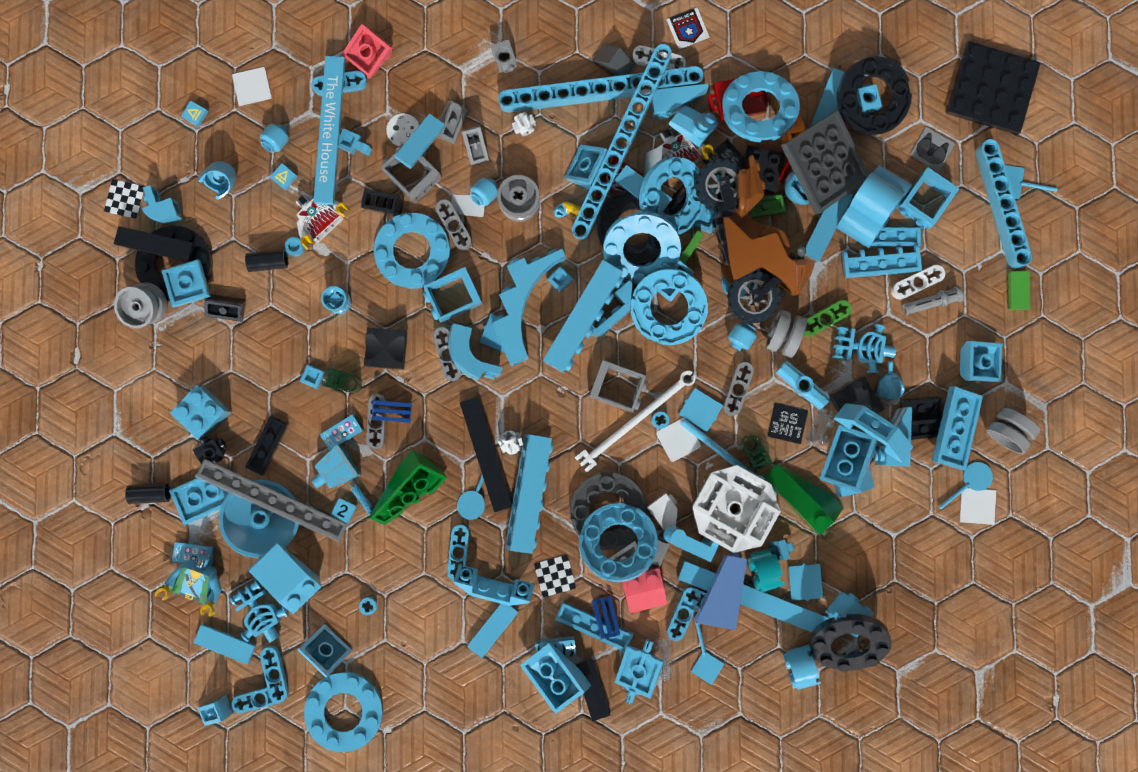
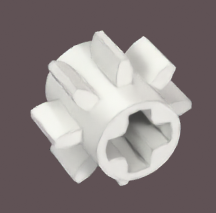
M526 112L515 116V122L512 123L515 133H521L522 136L531 134L534 131L533 126H536L533 115L528 116Z
M506 431L502 434V439L498 440L503 453L515 454L520 451V446L523 445L519 432Z

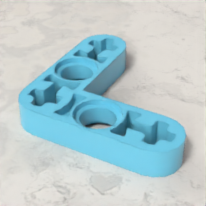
M687 587L683 590L666 630L671 640L679 641L684 637L696 608H700L706 592L695 587ZM694 591V595L699 598L701 594L704 595L700 599V605H696L698 601L693 598L688 601L687 592L691 593ZM682 608L687 609L689 612L688 617L685 619L678 617V611ZM677 619L679 622L685 623V625H679L678 630L681 633L676 634L674 637L671 629L676 628L677 622H674V620Z
M268 646L260 654L267 687L236 696L232 700V709L235 712L244 713L283 702L288 697L289 687L280 651L277 647ZM269 651L270 653H274V657H272V663L277 662V665H272L268 667V665L271 664L270 657H266V654ZM272 669L279 671L280 676L278 679L271 678L270 671ZM280 681L282 682L281 684L278 685V687H277V685H275V686L272 685V684H276V683H278V682H280ZM278 688L279 691L284 692L281 698L279 695H275V692L278 691ZM258 693H262L265 696L264 703L256 701ZM240 699L243 702L249 699L251 700V702L245 704L243 708L242 705L237 704V702H239Z

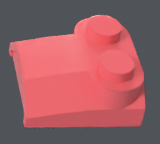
M361 24L341 56L349 60L371 79L383 62L391 57L393 48L377 33Z

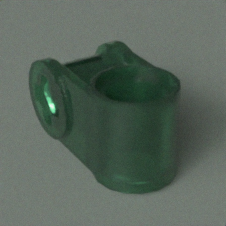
M328 367L327 370L329 372L326 382L322 386L349 393H358L361 390L362 381L358 377ZM354 379L355 386L349 389L348 382Z
M747 435L741 439L740 446L754 473H757L758 469L765 465L772 464L770 456L758 437ZM749 439H753L755 445L749 450L746 442Z

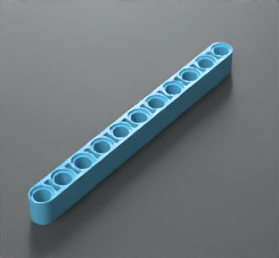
M660 44L655 48L573 224L572 233L579 240H584L589 236L670 63L672 52L666 44ZM663 51L668 56L665 59H660L657 54ZM652 69H656L660 74L657 77H653L649 72ZM649 87L651 93L645 95L641 92V89ZM636 104H640L643 107V110L641 112H635L632 109L633 106ZM627 122H633L635 127L632 130H627L624 125ZM619 139H624L627 145L620 148L616 145V142ZM610 157H617L619 162L616 165H610L608 163ZM601 175H610V181L607 183L601 182ZM595 191L603 194L600 200L596 201L592 198V194ZM589 208L593 209V217L586 218L584 211ZM578 226L586 227L584 235L576 234Z
M697 66L666 70L657 89L700 85L703 79V71ZM659 71L649 72L653 77H657L660 74ZM644 73L504 90L498 96L499 106L502 111L510 113L633 97L637 89L633 84L640 82ZM695 75L698 77V80L693 81L689 76ZM671 78H678L680 82L673 83ZM619 84L622 85L624 89L617 90L615 86ZM603 87L605 91L599 93L596 91V88ZM643 87L641 92L647 95L651 93V89ZM580 89H584L587 93L584 95H580L577 93V91ZM562 91L568 93L566 97H560L558 94ZM542 94L549 95V98L543 100L540 98V96ZM524 96L531 98L528 102H523L521 99ZM504 99H511L512 102L508 105L504 104Z

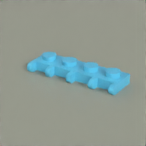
M914 245V252L903 253L902 247H897V254L884 255L883 248H878V256L866 257L865 251L859 250V257L848 258L847 251H843L844 278L921 272L919 245Z

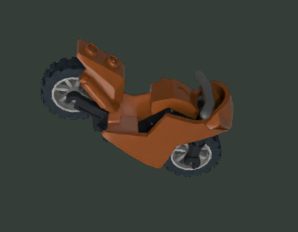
M753 155L749 156L746 160V169L740 168L738 163L731 162L729 159H716L713 162H709L702 168L695 183L696 196L699 198V202L704 204L706 209L717 212L712 220V225L714 227L713 233L716 234L718 241L717 247L721 252L724 273L727 282L731 284L727 293L728 307H730L731 313L737 319L745 323H760L772 317L775 311L778 310V305L781 301L780 289L777 285L785 289L790 296H796L808 282L814 268V263L809 259H805L804 246L798 247L797 255L790 253V244L783 231L770 225H761L751 218L749 211L763 198V190H765L764 180L760 179L758 173L760 171L759 163L754 159ZM717 172H722V176L720 179H718L714 174ZM725 173L729 174L732 179L729 180L725 177ZM711 177L716 184L708 185L709 178ZM708 188H716V192L713 196L710 194ZM754 283L753 290L750 291L746 285ZM744 289L747 294L740 297L741 290ZM765 294H767L768 297L767 301L763 300ZM747 299L749 302L744 308L740 300ZM759 302L766 304L761 310H759L757 304ZM750 305H754L756 312L747 309Z

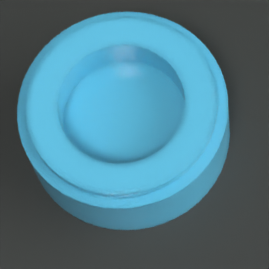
M290 237L286 240L284 247L289 255L297 257L304 252L305 248L300 243V238Z

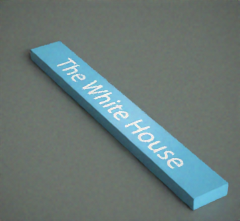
M325 56L314 189L315 204L334 205L345 57Z

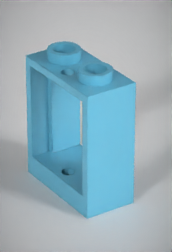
M927 167L921 172L897 209L900 210L903 216L916 221L919 227L928 230L935 225L959 188ZM923 182L946 197L932 218L909 203Z
M465 267L423 286L425 289L423 296L426 302H431L433 306L431 313L434 319H439L441 323L483 304ZM462 278L472 302L443 315L432 291Z

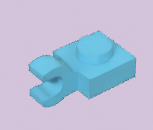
M343 128L339 136L340 149L353 155L358 150L367 156L372 151L369 145L360 142L362 139L360 135Z

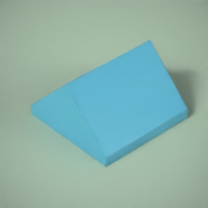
M580 145L564 178L590 190L608 150L606 148Z
M325 624L298 649L325 677L330 675L352 651Z

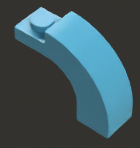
M453 323L448 337V349L456 367L468 377L476 380L481 377V373L489 379L499 377L503 367L481 362L471 353L469 339L472 328Z

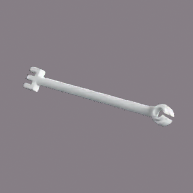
M684 371L678 382L590 453L583 450L575 459L579 460L584 456L585 459L579 464L583 466L588 462L590 465L584 469L588 472L597 465L594 459L682 387L692 385L695 382V375L691 376L690 382H686L684 376H690L693 372Z

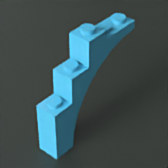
M553 249L543 258L536 257L532 259L528 265L525 258L513 259L509 262L510 265H507L516 287L512 288V286H509L499 294L508 316L500 315L494 318L495 322L491 324L511 367L529 359L522 335V319L525 305L532 289L541 277L552 267L566 260L563 249Z

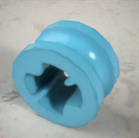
M657 412L652 416L651 420L655 428L663 429L669 424V417L665 412ZM663 415L665 417L663 420H666L665 424L657 425V421H655L656 416L660 417Z
M365 597L359 604V610L364 615H371L377 609V601L373 597ZM367 601H370L373 609L370 608V611H367L363 603L366 604Z

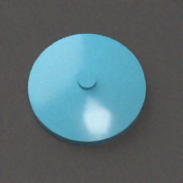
M253 480L294 499L293 495L278 483L269 480ZM231 493L223 501L219 512V528L225 542L235 552L250 558H261L276 542L286 548L294 539L299 527L298 523Z

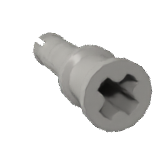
M955 286L951 290H941L936 295L904 303L902 309L907 316L936 306L946 307L953 302H963L964 296L960 286Z

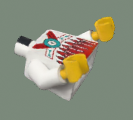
M670 129L660 134L664 141L660 145H663L662 159L679 157L688 159L696 164L700 162L702 155L705 160H708V153L715 154L711 145L702 144L698 147L682 134L674 137Z
M305 195L301 196L296 201L301 208L297 213L300 243L306 250L309 243L315 245V242L319 243L344 220L345 215H343V212L345 210L350 211V208L334 200V205L315 204L314 198L309 201Z

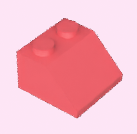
M658 566L648 568V570L635 579L622 582L630 613L667 604Z

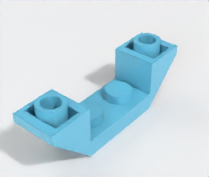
M630 280L627 283L623 281L619 288H615L617 290L615 297L623 306L618 305L611 311L612 316L608 319L605 317L596 324L597 328L592 325L594 330L591 336L601 337L630 312L632 282Z
M845 403L834 417L836 421L851 430L855 425L886 445L884 452L900 463L903 462L913 449L911 443L897 426L865 406Z
M461 564L458 565L453 583L469 595L508 606L530 603L534 588L533 583L515 579V583L512 585L477 576L478 569Z

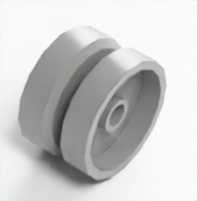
M513 175L502 182L497 192L498 203L502 213L509 220L515 222H525L533 218L540 206L539 189L536 183L523 175Z
M142 282L121 289L117 293L114 300V311L117 318L124 325L139 329L158 322L165 316L167 300L158 286Z
M780 309L770 327L765 349L776 352L781 347L782 355L792 358L803 338L807 318L796 315L791 320L790 312Z
M1002 408L996 416L998 422H992L986 432L993 440L1005 448L1018 454H1025L1031 445L1028 440H1035L1041 430L1033 421L1021 413L1009 408Z

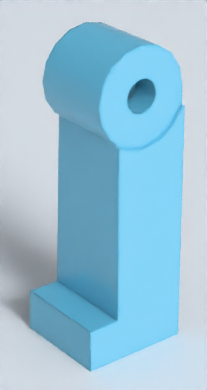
M672 525L668 526L663 533V537L667 542L709 562L712 561L719 544L703 537L701 542L687 536L683 530Z

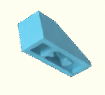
M708 84L657 89L651 101L653 118L664 120L674 115L684 106H688L705 95L708 90Z

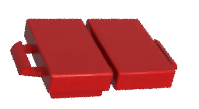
M735 79L714 82L712 85L714 94L708 96L710 111L718 112L720 121L724 120L722 102L725 91ZM762 90L750 92L742 101V108L745 114L748 116L764 114L767 111L765 103L770 102L768 92L764 91L766 100H764ZM713 98L716 100L717 108L714 107Z

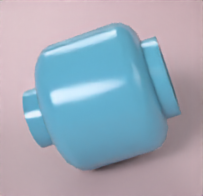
M269 124L260 134V143L271 153L273 151L279 152L289 141L288 131L281 124Z
M480 178L471 187L470 197L475 204L488 206L498 196V185L491 178Z
M745 322L735 324L728 335V339L732 342L730 346L738 351H741L742 348L745 350L750 349L757 338L756 329Z

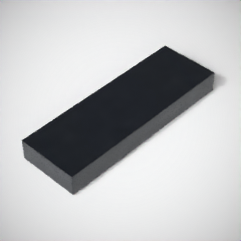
M273 416L269 417L245 466L246 469L261 476L265 475L289 425L288 423Z
M593 658L575 663L591 684L583 694L592 722L611 716Z

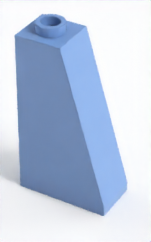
M730 552V556L724 555L695 616L694 622L736 630L747 559L742 558V554Z

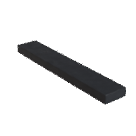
M476 397L460 402L494 513L510 508L512 503L479 399Z

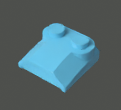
M687 106L681 108L669 122L671 127L698 147L714 132L718 124L713 114H701Z
M976 341L965 342L960 350L961 377L966 381L1002 382L1003 344Z

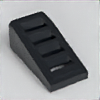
M365 189L361 208L398 216L402 212L404 198L399 195ZM373 195L374 198H373V202H372V206H371V205H369V204H370L371 196ZM379 197H381L379 207H377ZM388 199L387 208H385L386 200Z

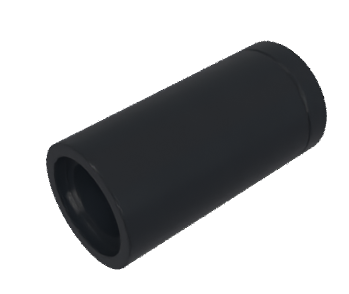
M283 249L246 253V268L248 272L288 268L287 252Z
M169 483L128 485L125 491V498L128 504L169 502L171 499L169 492L171 487Z

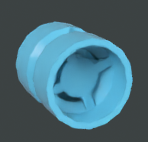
M338 286L328 287L321 296L323 306L335 314L346 313L351 307L352 300L350 295Z

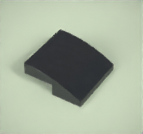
M935 396L901 399L900 408L912 407L911 440L937 438L942 419L941 398Z

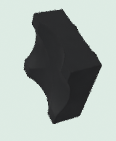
M748 145L742 168L746 169V160L749 156L753 155L760 166V171H758L759 177L765 183V190L763 191L774 194L777 191L785 154Z
M367 327L363 366L404 370L408 332L406 330Z
M865 376L858 378L830 395V400L837 412L840 411L845 403L865 406L876 414L885 410Z

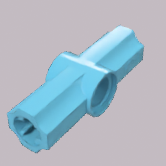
M786 360L775 372L796 393L802 395L818 410H821L829 402L831 397L814 384L810 377L801 373L789 361ZM801 380L807 383L806 390L800 389L799 382Z

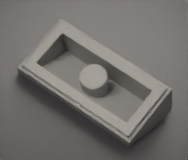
M448 101L440 118V121L445 124V128L436 138L454 144L468 109L454 101Z

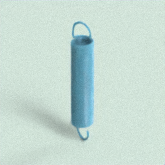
M355 484L351 491L370 516L374 507L360 487Z

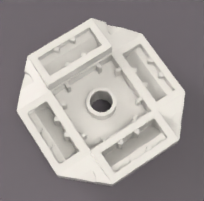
M738 465L711 472L692 505L698 533L733 553L762 546L781 512L772 485ZM733 503H737L739 506V510L735 514L730 512V506Z

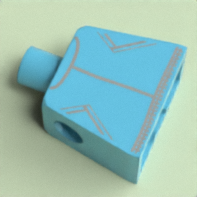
M337 444L315 465L319 474L311 478V481L316 488L325 483L329 488H334L359 477L361 473L344 447Z

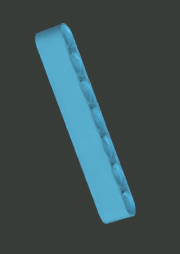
M988 139L976 148L975 156L1007 263L1011 268L1018 269L1031 262L1032 254L1000 147L995 140ZM984 147L989 149L990 154L984 150ZM990 165L995 168V172L990 169ZM995 183L1000 185V190L996 188ZM1001 201L1006 204V208L1002 207ZM1006 219L1010 220L1011 226L1006 223ZM1012 237L1016 239V244L1012 242ZM1017 255L1022 258V262L1017 260Z

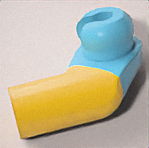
M563 202L555 207L554 215L557 218L564 217L569 213L578 216L581 206L570 202Z

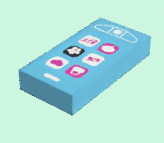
M354 414L321 433L320 436L330 451L337 444L345 443L364 430Z
M175 542L172 562L187 564L191 560L196 561L198 555H206L209 557L208 565L212 566L215 547Z

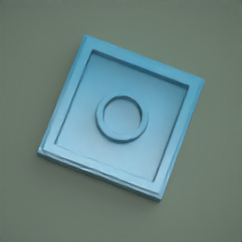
M197 259L161 270L172 307L175 308L211 297L201 260Z

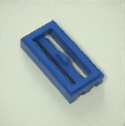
M374 400L371 420L411 423L412 403ZM377 405L406 407V411L378 409ZM376 412L405 414L406 416L405 418L376 416Z
M612 597L592 600L600 639L619 636L620 631ZM605 602H607V604H608V608H609V612H610V616H611V621H612V625H613V629H614V632H613V633H612V630H611V626H610L609 617H608V613H607V609H606ZM598 604H601L608 634H604Z

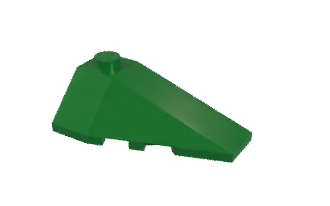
M412 450L398 466L369 518L386 525L402 514L404 509L413 503L415 505L420 502L419 498L428 493L430 495L435 492L447 479V476L426 456Z
M776 464L763 476L815 534L821 535L829 528L844 508L831 493L779 464Z

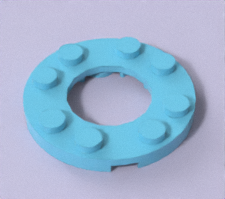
M759 71L744 74L728 86L723 97L722 109L726 124L738 136L754 142L768 139L773 141L781 138L793 128L798 118L800 102L796 90L787 80L774 73ZM764 90L765 92L772 93L779 102L780 109L777 115L766 121H757L745 114L742 108V101L750 92Z
M668 157L657 162L647 172L642 181L639 194L640 210L653 212L665 217L674 225L678 235L688 231L698 221L705 206L699 202V198L696 196L695 183L700 169L692 161L679 157ZM676 177L686 187V200L679 212L673 215H666L658 205L660 198L658 192L661 189V185L667 179Z
M648 211L633 212L632 215L619 218L608 229L603 244L604 259L609 264L623 271L621 277L624 278V281L628 282L630 280L634 284H639L645 276L656 270L674 268L680 258V238L674 225L665 217ZM648 233L656 237L660 242V255L655 261L649 262L646 265H635L624 256V243L634 234Z
M404 213L393 217L382 226L374 243V258L380 272L393 284L407 289L422 288L439 279L446 270L450 257V243L443 228L431 217L420 213ZM409 232L423 235L430 245V256L427 262L421 267L414 269L399 265L393 253L397 239Z
M675 268L659 269L645 276L635 288L631 299V315L637 329L647 339L662 345H677L693 338L701 330L708 313L707 295L701 283L691 274ZM662 289H676L683 293L688 301L687 315L677 324H663L656 320L651 312V300Z
M614 503L597 509L586 519L579 536V548L583 561L595 575L612 582H625L639 577L648 570L656 557L658 538L653 522L642 510L623 503ZM612 525H626L637 536V549L633 556L627 560L613 561L605 557L600 550V536L604 530Z
M354 672L333 673L320 680L310 691L304 708L305 724L312 738L322 747L335 752H350L366 745L377 733L383 718L379 691L370 680ZM339 693H348L355 696L360 702L362 718L354 729L338 731L329 725L325 717V706L332 696Z

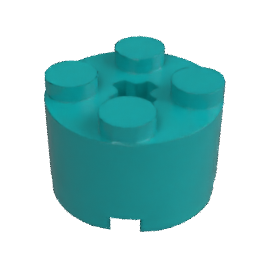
M773 548L749 554V558H747V567L750 572L753 571L755 576L752 580L756 591L765 592L785 585V581H780L783 573L776 554H771L774 551Z

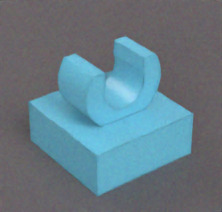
M785 539L769 542L770 548L774 550L772 555L776 554L778 561L790 559L789 552L795 550L793 542L786 543Z

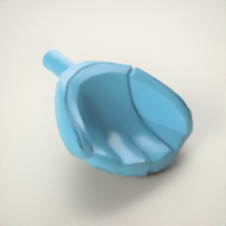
M889 361L888 373L878 380L876 394L887 400H895L903 395L905 387L898 374L893 373V361Z

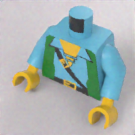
M198 555L196 561L191 560L187 564H182L175 569L165 581L164 588H159L155 592V596L157 597L161 591H165V596L162 600H166L169 598V590L172 589L171 592L204 604L200 609L201 615H205L206 609L209 608L208 616L211 617L215 614L213 605L217 603L222 588L217 577L216 568L208 565L209 557Z

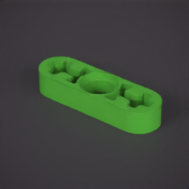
M845 300L838 301L808 318V325L815 322L818 325L811 329L812 333L805 331L803 336L811 337L847 317L851 313L850 303ZM839 305L841 307H846V309L844 310L845 314H843V312H840L834 315L833 312L840 308ZM823 313L830 316L828 324H824L820 320Z

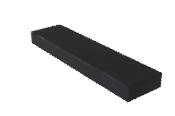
M118 226L114 245L186 262L191 261L195 245L191 242Z

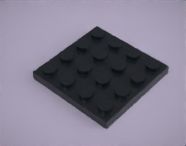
M968 41L963 51L946 114L1016 135L1020 134L1041 62Z

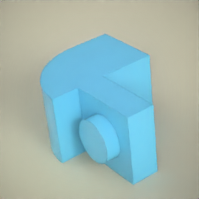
M151 185L143 187L145 193L143 198L149 206L143 207L142 210L149 218L160 224H172L184 220L177 201L172 198L161 201L157 189Z

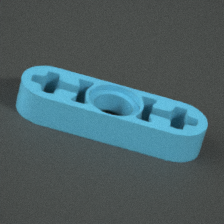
M361 71L344 73L345 84L343 86V93L360 91L366 88L367 79ZM318 76L312 81V89L319 96H322L323 87L320 90L318 86H320L321 82L323 83L324 76ZM357 77H360V84L357 85L356 82H353L357 80Z
M463 524L455 526L451 532L447 574L452 581H454L455 574L451 573V570L456 568V563L452 564V560L456 562L463 561L465 566L467 564L470 532L468 527ZM460 528H462L463 532H466V535L461 538V542H465V545L454 544V541L458 542L459 539L455 532L459 531ZM456 547L464 550L462 558H456L453 555V550Z

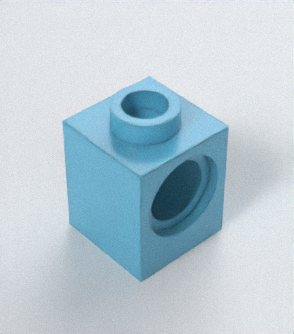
M863 84L859 86L857 91L859 108L867 114L877 112L882 107L877 84L871 86L870 84ZM863 96H868L870 102L866 101Z

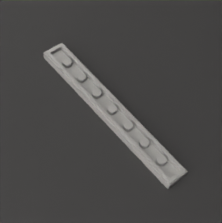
M204 459L195 475L198 479L337 542H340L348 526L347 523L207 459Z

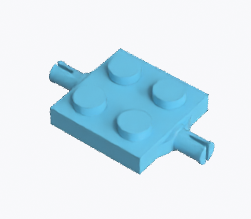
M646 639L643 649H637L630 645L627 646L615 683L628 690L625 700L628 704H633L636 694L648 698L653 696L665 661L650 653L654 642Z

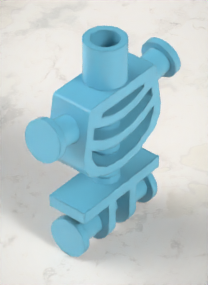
M875 324V331L863 334L858 342H854L855 329H850L848 338H846L845 335L848 328L837 327L838 336H835V340L838 341V345L833 347L835 355H832V358L849 361L851 360L852 349H855L858 360L863 364H869V371L867 373H879L877 364L882 363L883 356L894 358L896 347L885 345L886 337L882 335V332L886 327L883 325ZM867 336H870L866 344L863 343L864 339ZM847 342V346H842V343ZM843 350L846 351L845 358L842 356Z
M257 579L251 585H245L246 590H237V594L234 596L230 595L229 599L234 606L238 604V601L242 600L243 603L235 608L236 611L241 610L247 605H250L252 609L244 619L247 630L240 633L241 637L249 642L252 635L257 637L264 633L270 643L280 636L274 625L281 622L280 617H288L289 613L283 606L282 609L277 610L275 605L271 603L257 604L256 599L267 593L266 590H263L256 595L255 591L263 588ZM261 608H267L270 611L263 613ZM254 613L256 617L251 622V617ZM272 615L273 617L267 619L265 616Z

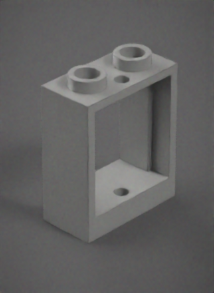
M401 144L391 158L388 157L383 161L381 170L416 204L442 177L421 156L418 161L430 173L409 191L391 173L401 163L395 158L397 152L404 145Z
M603 360L589 397L633 413L634 409L638 410L642 399H639L641 391H645L648 381H645L646 376ZM607 369L639 380L630 406L598 395Z

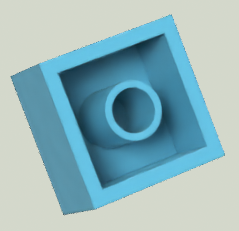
M196 385L170 412L197 440L211 435L231 413L205 386Z

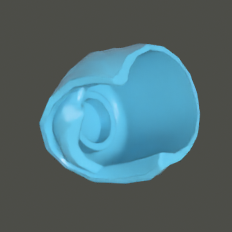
M217 161L201 172L198 181L204 182L208 188L217 192L216 199L219 200L234 188L236 172L229 163Z

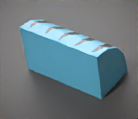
M574 636L536 640L535 642L536 652L548 643H551L566 657L576 656Z

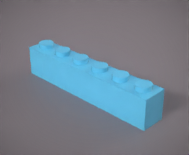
M602 260L544 357V363L563 374L566 370L570 371L575 362L572 360L574 355L580 354L584 347V344H582L585 337L589 338L594 330L592 325L595 320L599 322L604 314L602 308L605 303L607 305L610 304L614 297L612 294L614 288H619L624 278L621 277L623 271Z
M524 434L505 548L510 551L532 554L533 549L536 548L537 539L535 536L536 530L540 526L539 512L543 508L542 494L546 490L547 485L545 476L550 468L548 459L549 454L553 450L552 438Z

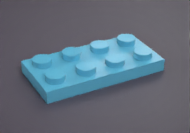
M949 386L933 453V462L966 471L983 396L958 387Z

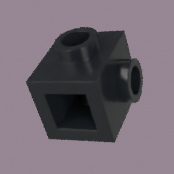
M216 434L212 437L210 435L203 437L199 440L200 443L195 445L192 450L201 464L204 459L217 463L223 459L227 447L222 438L219 439Z

